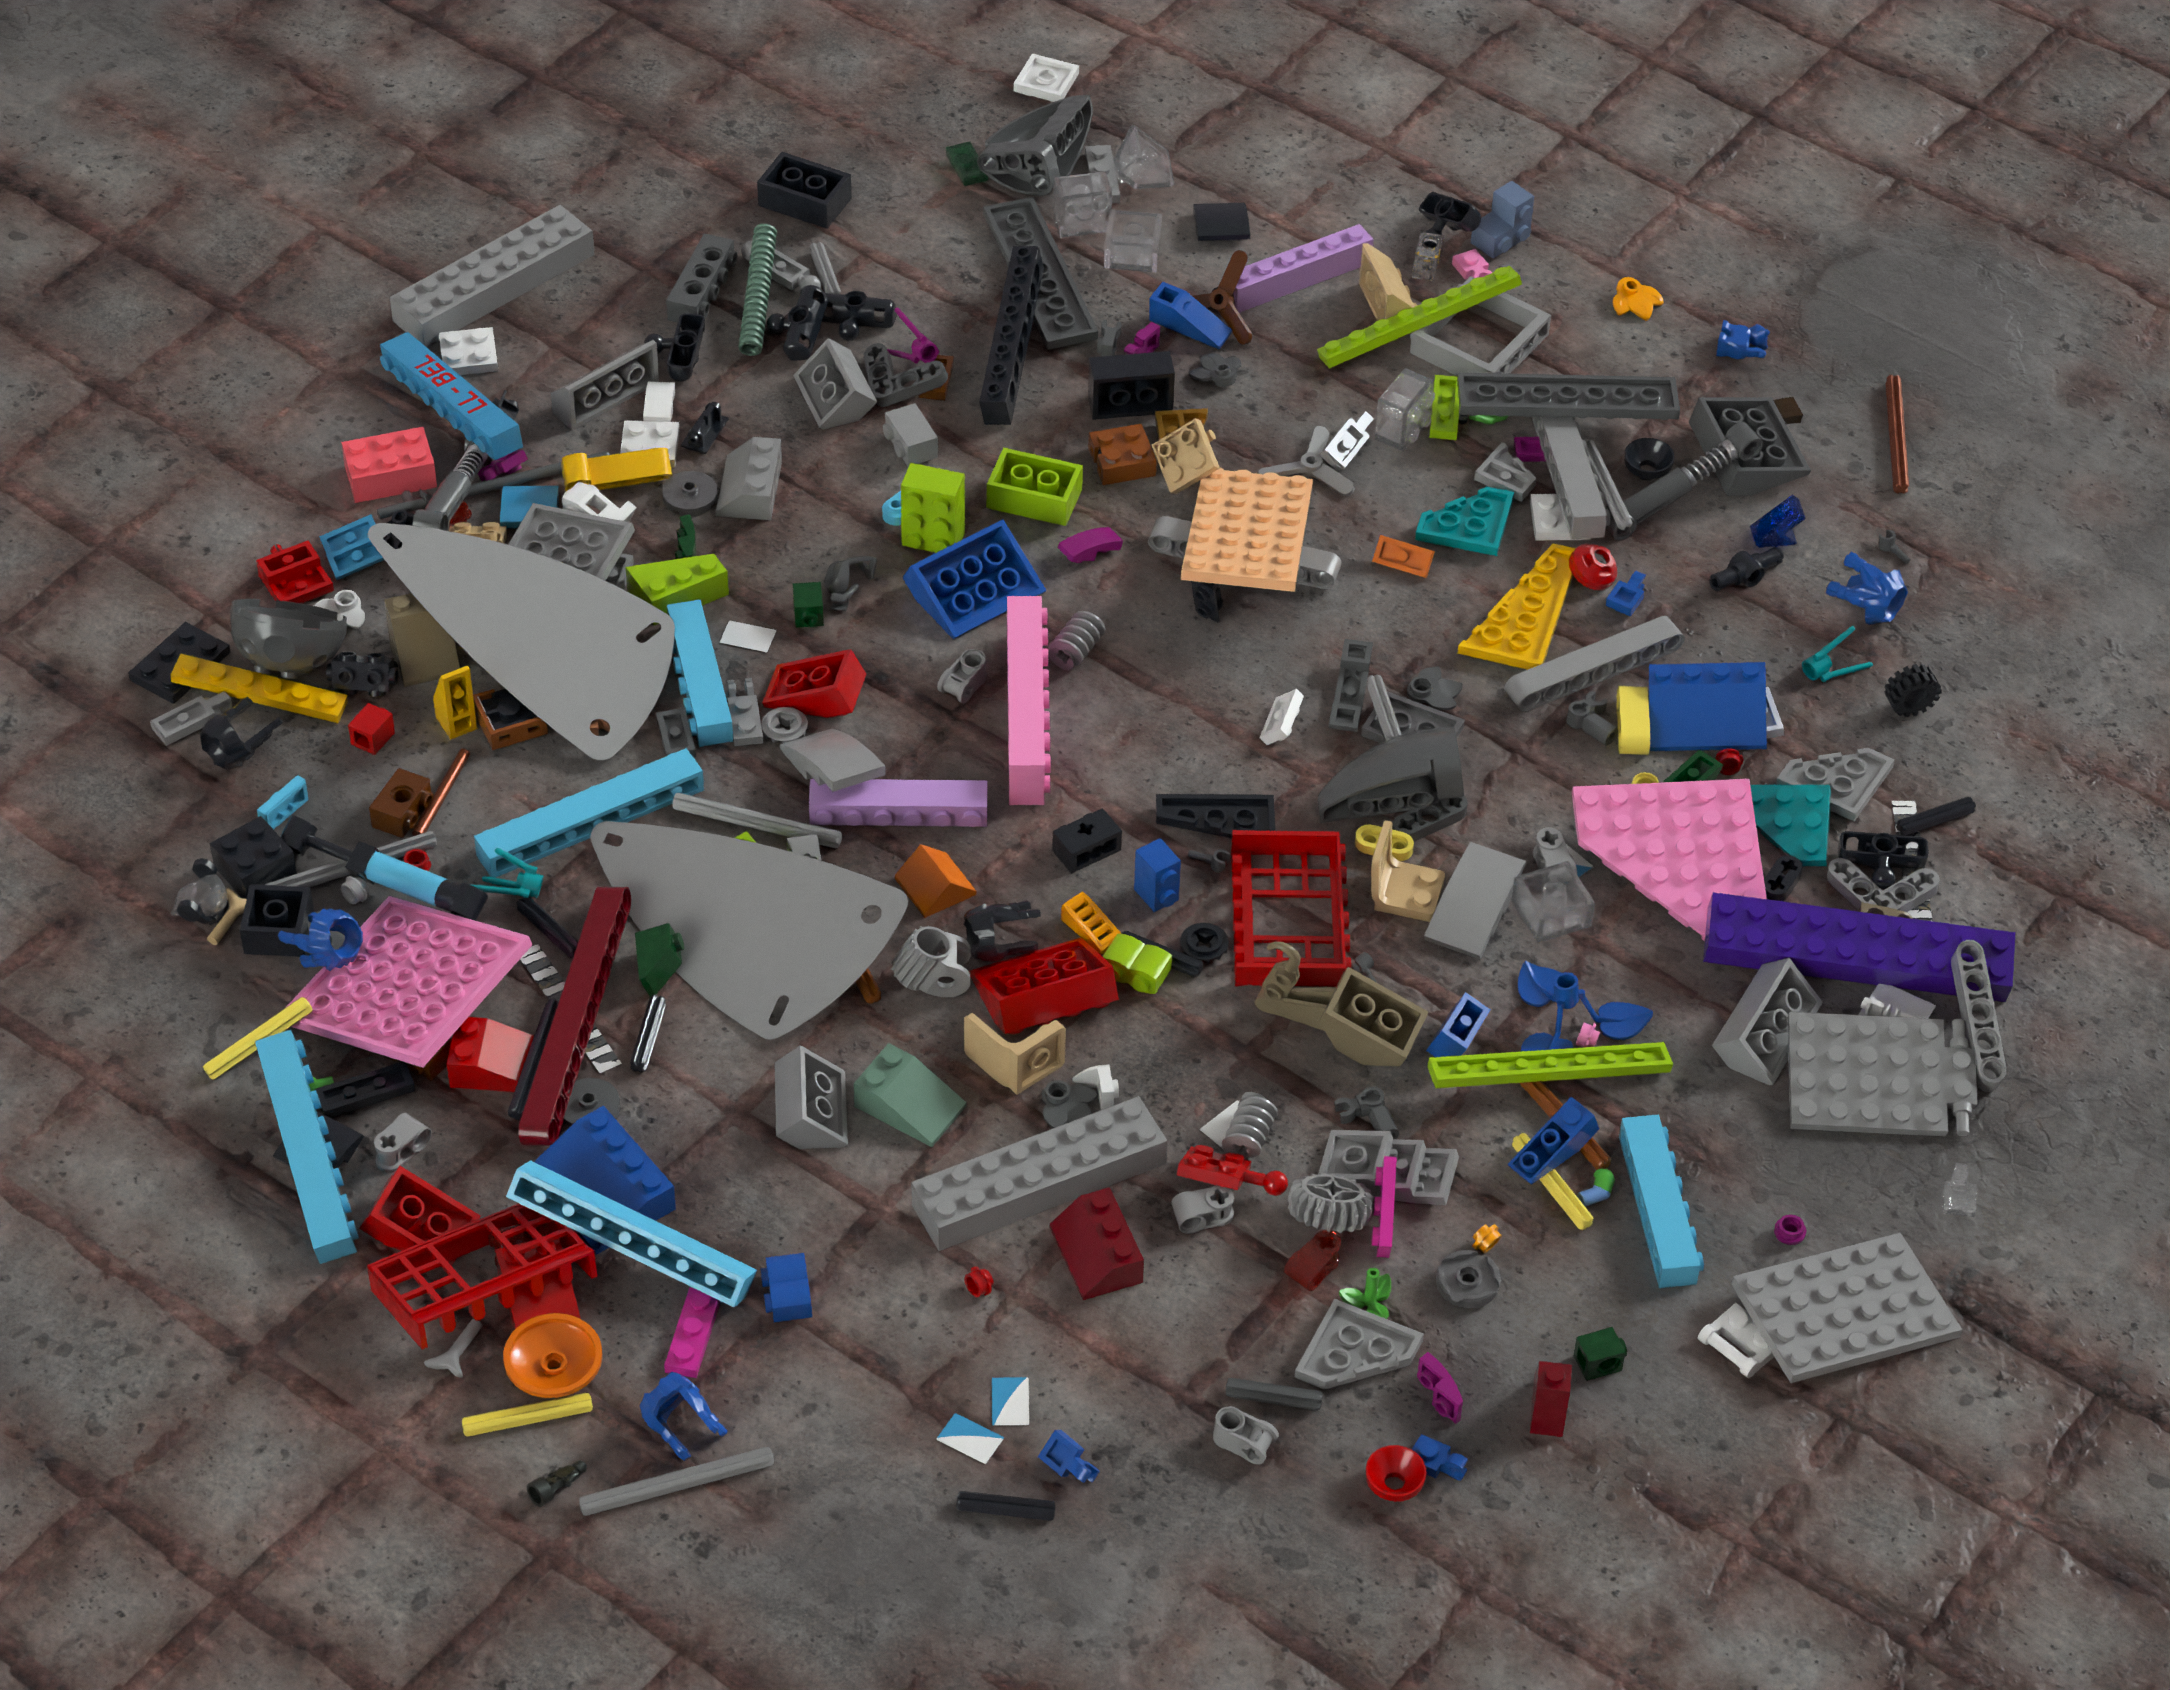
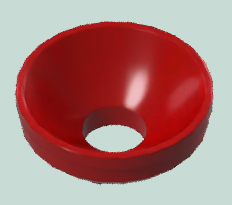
M1588 543L1581 544L1574 549L1569 557L1571 573L1578 582L1589 589L1605 590L1613 584L1617 577L1618 570L1615 559L1610 554V550L1604 546ZM1596 553L1606 561V564L1600 563L1594 554Z
M1389 1445L1376 1450L1369 1457L1365 1470L1367 1484L1373 1493L1382 1499L1393 1502L1406 1501L1415 1497L1424 1486L1427 1473L1423 1459L1412 1449L1399 1445ZM1390 1477H1397L1403 1481L1404 1486L1394 1490L1387 1487L1385 1481Z

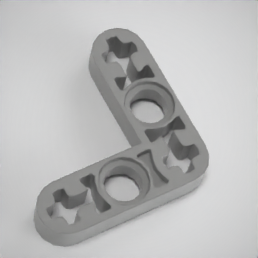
M1843 858L1832 860L1827 871V881L1858 910L1861 902L1908 912L1936 895L1940 882L1939 875L1935 871L1922 868L1885 890H1881L1851 861ZM1864 888L1869 893L1866 895H1858L1853 891V889ZM1906 893L1911 899L1900 900L1895 895Z

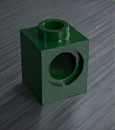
M821 582L792 583L795 628L824 626Z
M1613 1327L1576 1337L1573 1356L1585 1380L1589 1381L1622 1371L1624 1358L1627 1356V1347L1624 1340L1618 1338Z

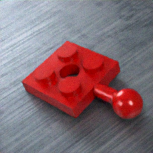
M1205 1145L1191 1146L1178 1164L1177 1176L1238 1190L1242 1183L1246 1182L1263 1186L1268 1194L1278 1196L1283 1194L1288 1187V1179L1284 1173L1274 1170L1265 1175L1250 1171L1252 1161L1245 1160L1243 1155L1232 1152L1226 1154L1213 1152V1148Z

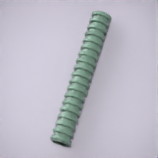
M759 224L753 231L750 266L744 299L745 304L743 306L744 310L738 344L740 352L748 356L760 354L763 348L777 236L776 228L770 224Z

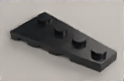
M1156 794V824L1232 838V830L1275 831L1274 795Z

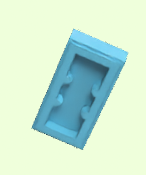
M299 775L293 778L257 809L258 817L262 816L273 830L308 801L306 780Z

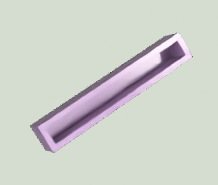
M1358 224L1247 265L1233 293L1234 306L1240 313L1360 268L1362 244L1368 243L1373 246L1374 239Z
M810 779L809 820L812 825L987 827V781L872 779L832 792L826 784L819 786L814 779Z

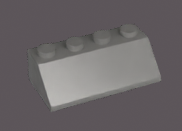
M652 340L639 345L552 392V413L571 430H574L644 392L648 382H659L657 343Z
M1790 958L1762 964L1712 1044V1047L1730 1069L1767 1085H1773L1788 1061L1787 1017L1789 1012L1817 1013L1823 1002Z

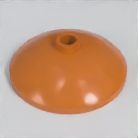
M560 1313L536 1316L522 1323L509 1336L503 1352L504 1368L511 1382L525 1393L542 1398L568 1396L586 1387L597 1375L602 1363L601 1341L596 1331L588 1323L575 1316Z

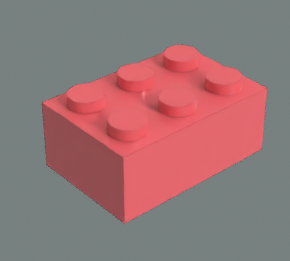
M424 427L341 442L344 465L355 503L401 495L404 491L416 492L420 489L437 488L435 464Z

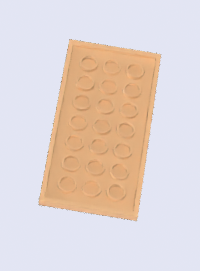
M1222 468L1201 479L1181 570V580L1295 592L1313 479H1307L1300 475L1286 477L1272 472L1262 475L1251 473L1248 470L1228 471Z

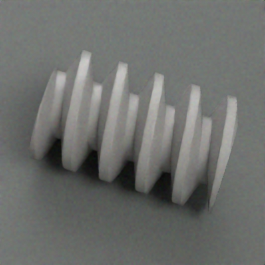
M1076 612L1060 631V634L1050 643L1048 656L1056 666L1067 671L1072 670L1074 666L1080 665L1083 662V658L1088 655L1089 651L1100 640V637L1105 634V624L1098 616L1091 612Z
M1245 1092L1238 1104V1109L1234 1113V1118L1230 1122V1127L1226 1131L1225 1138L1222 1140L1223 1151L1225 1153L1241 1154L1244 1156V1159L1258 1157L1262 1146L1265 1144L1266 1137L1269 1135L1270 1128L1274 1124V1119L1277 1117L1278 1110L1276 1106L1259 1093Z

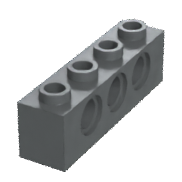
M703 234L666 300L668 321L678 323L679 317L684 313L700 314L704 318L707 317L712 300L715 301L717 299L721 284L726 283L730 268L736 265L738 254L734 251V240Z

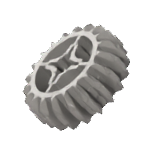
M1321 1172L1319 1175L1310 1173L1308 1176H1300L1299 1179L1293 1181L1287 1200L1289 1202L1288 1209L1290 1210V1215L1296 1217L1298 1222H1305L1307 1227L1313 1226L1317 1230L1324 1229L1328 1232L1337 1231L1342 1233L1343 1231L1353 1232L1354 1229H1363V1226L1368 1225L1374 1208V1196L1371 1195V1190L1366 1188L1363 1183H1356L1355 1179H1347L1344 1175L1335 1176L1333 1173L1326 1175Z

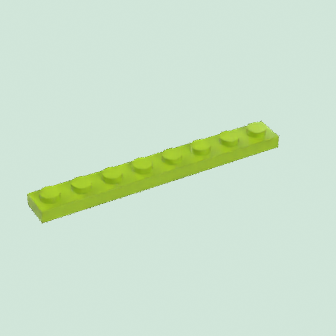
M1510 265L1497 268L1489 275L1474 278L1466 285L1459 288H1451L1445 294L1436 298L1426 299L1422 304L1413 308L1403 309L1397 315L1378 320L1373 325L1362 330H1355L1339 340L1329 341L1325 346L1317 349L1319 358L1328 368H1332L1522 285L1521 277Z
M1657 1042L1431 1057L1427 1067L1436 1089L1671 1073L1673 1062L1665 1043Z

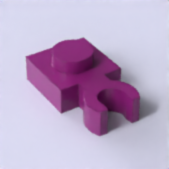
M1150 322L1144 329H1140L1135 335L1134 343L1128 344L1124 348V352L1127 354L1153 352L1159 347L1160 326Z
M518 449L492 461L490 465L481 468L477 474L481 481L492 480L502 472H506L507 475L521 469V463L528 460L524 450Z

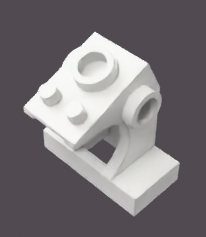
M580 481L567 490L562 497L563 509L630 522L637 508L629 501L621 508H618L602 495L595 486L587 485ZM588 505L594 506L601 512L599 514H596L593 510H591L588 507Z

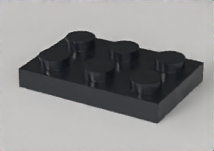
M185 621L128 672L129 679L135 684L175 704L192 688L171 682V673L180 654L220 663L231 653L230 645Z

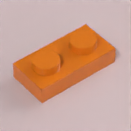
M1380 535L1372 562L1427 578L1435 551Z

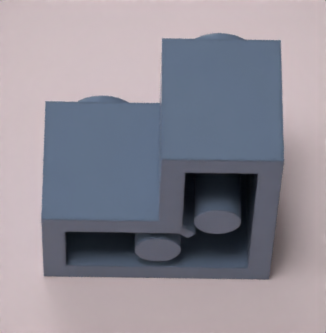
M1513 181L1493 192L1492 210L1481 218L1479 227L1472 231L1471 244L1491 258H1495L1501 253L1507 252L1519 242L1525 241L1531 233L1534 196Z

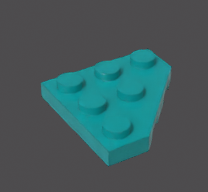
M1485 487L1478 490L1475 496L1467 499L1463 496L1446 503L1443 509L1435 512L1432 510L1423 512L1417 526L1415 540L1497 556L1513 503L1514 492Z
M1750 785L1756 827L1760 830V833L1776 848L1779 847L1788 856L1799 859L1802 866H1827L1830 785Z

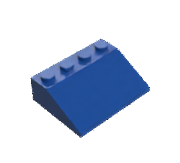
M1003 519L911 565L902 577L915 600L952 639L1006 613L1007 596H1039L1046 592V588Z
M1765 662L1649 664L1650 751L1767 749Z
M604 1105L578 1119L534 1161L655 1221L676 1210L674 1185ZM577 1232L584 1242L594 1250L595 1255L609 1248Z

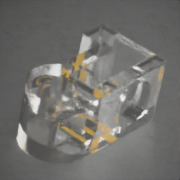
M1420 233L1415 252L1412 278L1434 281L1437 267L1443 254L1444 235ZM1425 241H1433L1437 246L1430 248L1424 247L1423 244Z

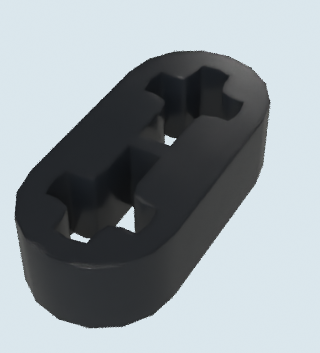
M1782 856L1775 862L1764 878L1768 900L1784 902L1801 877L1802 863L1799 859L1793 856ZM1788 869H1791V870L1788 871V873H1787L1786 875L1783 874V871H1787ZM1777 884L1780 885V889L1773 890Z

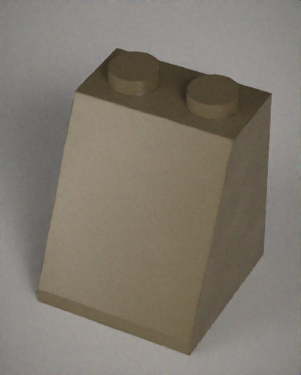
M412 593L384 599L390 648L398 664V670L404 687L440 679L441 675L460 668L454 639Z

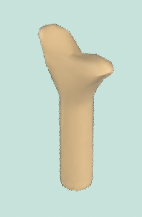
M229 888L225 890L229 909L207 937V940L213 945L219 943L237 917L244 913L246 899L239 898Z

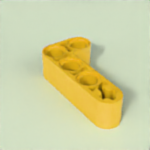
M653 448L587 458L585 453H574L564 456L561 461L565 491L571 489L579 481L587 485H593L598 490L666 480L673 476L667 448Z

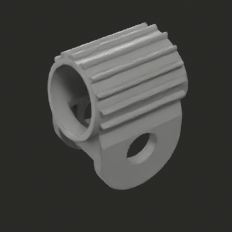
M920 926L918 930L915 929L895 955L891 962L893 964L891 970L894 971V977L899 980V983L908 989L921 990L937 997H956L965 993L970 987V973L963 965L971 957V947L967 940L958 935L944 932L936 927ZM946 948L945 954L938 952L940 949ZM941 977H951L954 981L942 983L938 979Z

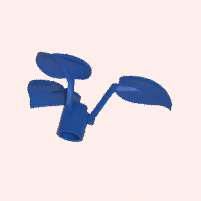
M1527 961L1521 967L1518 977V992L1522 1001L1534 1007H1542L1552 1000L1558 1006L1554 1036L1548 1033L1530 1035L1524 1040L1521 1052L1573 1048L1571 1041L1560 1039L1559 1037L1561 1035L1563 1009L1575 1007L1579 999H1581L1596 1023H1601V1033L1615 1040H1626L1636 1036L1653 1017L1652 1010L1625 1002H1610L1602 1005L1598 1010V1016L1587 1000L1585 990H1579L1578 978L1573 973H1561L1551 968L1536 966Z

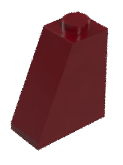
M1539 1361L1533 1384L1531 1434L1563 1437L1570 1397L1572 1365Z

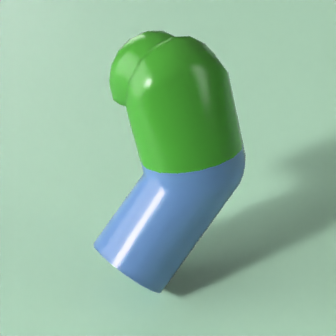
M1603 1168L1596 1170L1593 1175L1595 1177L1593 1188L1578 1192L1577 1196L1585 1207L1607 1200L1610 1197L1615 1183L1614 1175L1610 1170Z

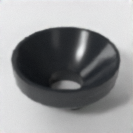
M1654 438L1634 440L1628 444L1624 452V463L1627 469L1635 476L1647 481L1668 474L1672 469L1675 459L1672 448L1665 442ZM1644 465L1652 466L1655 470L1646 471L1642 470L1640 467Z

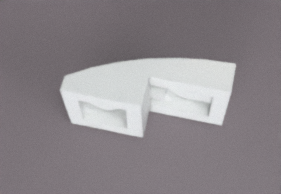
M675 382L647 383L643 421L671 422Z

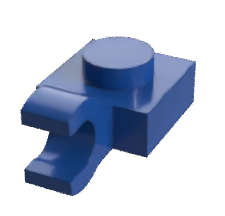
M1635 571L1628 583L1619 580L1606 598V606L1631 617L1644 599L1643 589L1645 584H1642L1646 575Z
M1054 1430L1038 1455V1458L1061 1477H1068L1071 1472L1083 1483L1086 1480L1093 1482L1100 1472L1095 1466L1080 1458L1085 1449L1062 1430Z
M1421 1434L1412 1448L1423 1459L1426 1466V1475L1437 1478L1441 1471L1461 1481L1467 1472V1468L1464 1466L1468 1458L1457 1453L1451 1454V1447Z

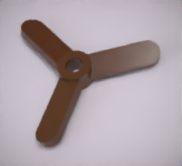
M1242 250L1233 253L1217 289L1209 294L1194 295L1193 297L1208 310H1218L1228 327L1232 329V333L1240 344H1249L1252 340V333L1233 304L1234 290L1248 261V255ZM1223 296V302L1219 304V299Z

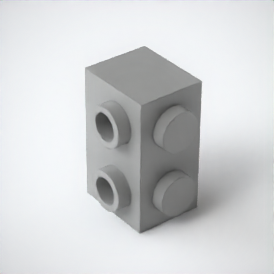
M916 403L885 412L884 435L887 440L892 441L896 455L899 458L902 457L908 467L910 463L919 464L938 458V437Z

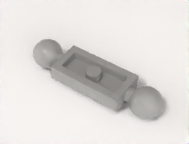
M752 241L745 242L741 248V254L747 261H750ZM775 249L771 279L790 290L795 289L799 285L801 290L807 285H815L821 288L820 280L816 276L810 275L808 268Z

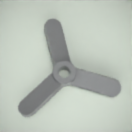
M1316 426L1313 430L1307 451L1302 455L1301 461L1265 467L1258 471V474L1262 475L1272 472L1279 476L1301 473L1306 477L1316 478L1345 497L1352 495L1355 490L1351 480L1322 462V457L1319 454L1326 447L1329 438V431L1323 426Z

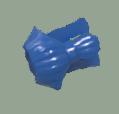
M1850 552L1844 559V566L1853 568L1860 574L1851 576L1847 586L1831 581L1826 587V594L1864 608L1865 620L1868 625L1891 622L1903 606L1908 594L1900 570L1883 573L1876 566L1860 558L1856 553Z
M330 908L327 910L322 909L320 913L311 912L307 919L311 923L309 935L287 933L284 931L278 933L281 942L297 945L303 951L312 953L309 956H300L299 960L304 968L320 966L326 967L328 971L335 967L342 968L344 965L347 966L350 962H354L363 942V932L359 924L349 913L341 909L334 910ZM330 931H338L345 935L344 943L339 949H333L330 943Z
M671 1372L666 1377L660 1379L659 1385L652 1392L644 1394L640 1403L642 1417L650 1429L660 1434L663 1440L669 1443L675 1454L680 1459L686 1461L691 1457V1454L667 1425L669 1415L683 1400L688 1402L714 1434L718 1432L721 1437H724L728 1430L718 1422L719 1419L711 1412L707 1402L699 1394L700 1389L685 1376L677 1372Z

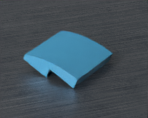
M503 486L500 525L506 526V528H518L533 503L559 508V486Z
M371 514L319 536L336 580L384 560L368 538L370 527L376 524Z

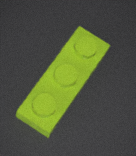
M1435 375L1429 438L1457 440L1459 420L1457 376Z

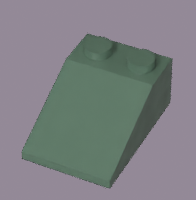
M890 1043L885 1046L854 1082L855 1108L930 1147L934 1146L967 1106L966 1101L915 1056Z

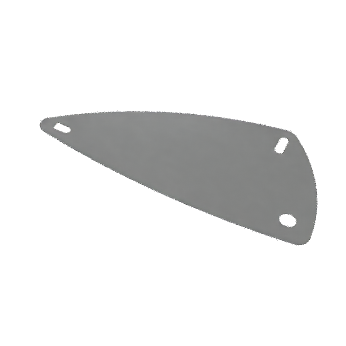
M377 523L370 527L368 538L442 628L523 705L589 757L596 760L610 759L627 744L645 722L660 696L672 659L675 625L669 615L635 595L594 575L518 547L466 534L425 527ZM391 532L402 542V547L394 549L383 538ZM656 622L661 625V630L645 643H640L636 640V636L651 623ZM596 719L605 720L610 726L609 733L605 736L594 735L590 730L591 722Z
M603 821L597 824L592 829L590 835L594 850L611 886L629 887L632 899L629 915L639 930L643 931L670 923L674 932L681 934L684 942V950L681 951L682 964L676 972L719 1010L765 1039H776L794 1030L816 1016L841 996L876 959L898 927L908 907V898L900 889L821 860L755 842L686 829ZM608 833L623 838V843L618 847L603 842ZM869 905H877L881 909L880 919L873 924H867L861 918L862 911ZM781 996H787L789 1002L777 1025H770L769 1018L778 999Z

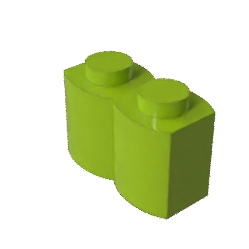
M1117 934L1103 955V958L1114 968L1116 982L1129 983L1135 990L1149 994L1157 992L1172 966V955L1154 945H1145L1138 939L1125 934Z

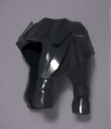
M249 697L243 698L233 708H229L223 714L215 715L204 725L200 734L202 750L207 752L213 759L214 765L223 769L231 770L243 766L242 761L249 760L254 755L256 748L271 737L273 730L282 724L280 717L276 718L244 743L229 723L251 706L253 701Z
M1027 900L1019 903H1008V905L994 904L987 906L984 903L968 910L964 915L965 921L963 925L966 927V940L970 944L971 955L977 960L995 962L1005 956L1017 953H1032L1038 950V943L1036 941L1023 940L1003 945L995 944L994 923L1041 917L1040 910H1029L1031 909V903Z

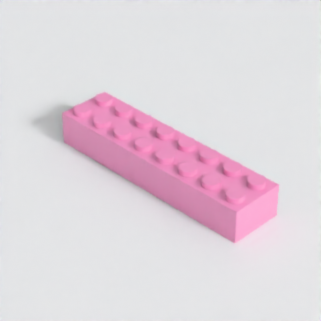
M1007 596L1009 805H1044V793H1050V775H1045V773H1051L1050 754H1045V751H1050L1049 732H1044V730H1050V712L1044 711V709H1049V691L1043 690V687H1049V670L1043 669V666H1048V649L1043 648V646H1048V628H1042V625H1047L1048 613L1047 608H1042V596Z

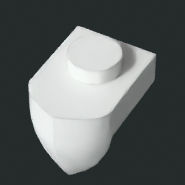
M1109 1064L1089 1067L1072 1078V1081L1076 1084L1097 1088L1101 1110L1114 1106V1098H1119L1118 1080H1112Z

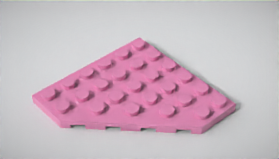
M1749 779L1575 786L1572 788L1578 845L1587 852L1589 850L1602 859V863L1618 876L1621 877L1623 875L1635 885V889L1652 902L1657 901L1669 910L1668 914L1685 927L1690 926L1702 936V940L1705 941L1707 909L1713 892L1767 899Z

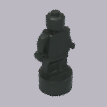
M578 1460L572 1466L567 1465L558 1468L555 1472H550L549 1477L545 1479L538 1477L528 1483L527 1493L536 1506L542 1507L552 1501L557 1489L571 1486L572 1482L586 1471V1463Z

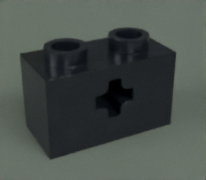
M1103 808L1093 813H1088L1082 818L1067 825H1062L1053 831L1052 851L1071 874L1121 851L1122 830Z

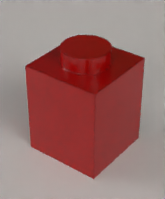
M367 703L348 724L351 745L373 755H376L395 734L392 713L385 708H379L370 703Z

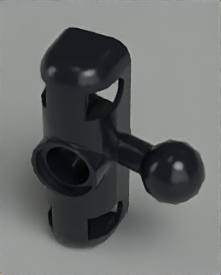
M1436 192L1429 193L1419 206L1420 213L1427 219L1435 221L1433 227L1426 230L1423 234V243L1431 249H1435L1442 244L1443 235L1441 232L1445 225L1452 231L1460 229L1472 232L1481 223V215L1471 203Z
M807 285L802 288L796 306L788 313V319L779 313L772 314L767 319V329L771 333L781 334L788 330L783 350L791 361L807 360L812 354L828 303L827 295L818 286ZM822 297H823V303H822V305H821L817 300H815V299H813V298H822ZM800 337L803 341H805V339L809 340L808 348H806L803 344L799 343Z
M851 291L845 295L825 293L828 297L827 307H833V315L831 317L824 315L822 322L840 323L838 333L843 340L853 341L859 335L858 326L890 328L895 323L897 317L894 311L896 304L891 299L867 297L862 291ZM823 297L817 299V301L821 305L823 303ZM875 311L884 312L883 322L875 320Z
M684 313L679 317L674 338H663L661 335L653 333L644 340V343L652 340L657 343V354L661 353L664 349H670L667 359V370L669 376L675 381L684 382L692 376L693 368L699 360V349L703 332L705 331V318L700 314Z
M1845 831L1841 833L1838 845V858L1847 859L1858 865H1869L1871 869L1875 870L1872 874V881L1882 890L1895 883L1896 878L1892 870L1893 867L1922 869L1926 865L1929 854L1928 841L1925 838L1891 835L1888 833L1877 834ZM1855 837L1859 840L1857 851L1846 850L1848 838ZM1915 842L1918 844L1917 856L1905 855L1908 843Z

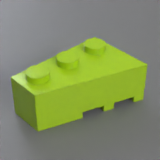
M715 554L625 567L627 591L666 614L668 604L701 599L703 606L729 595L728 571Z

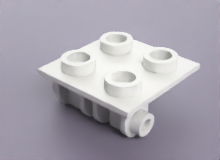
M1878 984L1870 998L1865 997L1862 1001V1010L1859 1015L1929 1019L1936 1005L1892 985Z

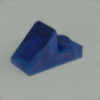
M1792 494L1750 525L1757 547L1764 548L1797 544L1792 528L1806 519L1800 500Z

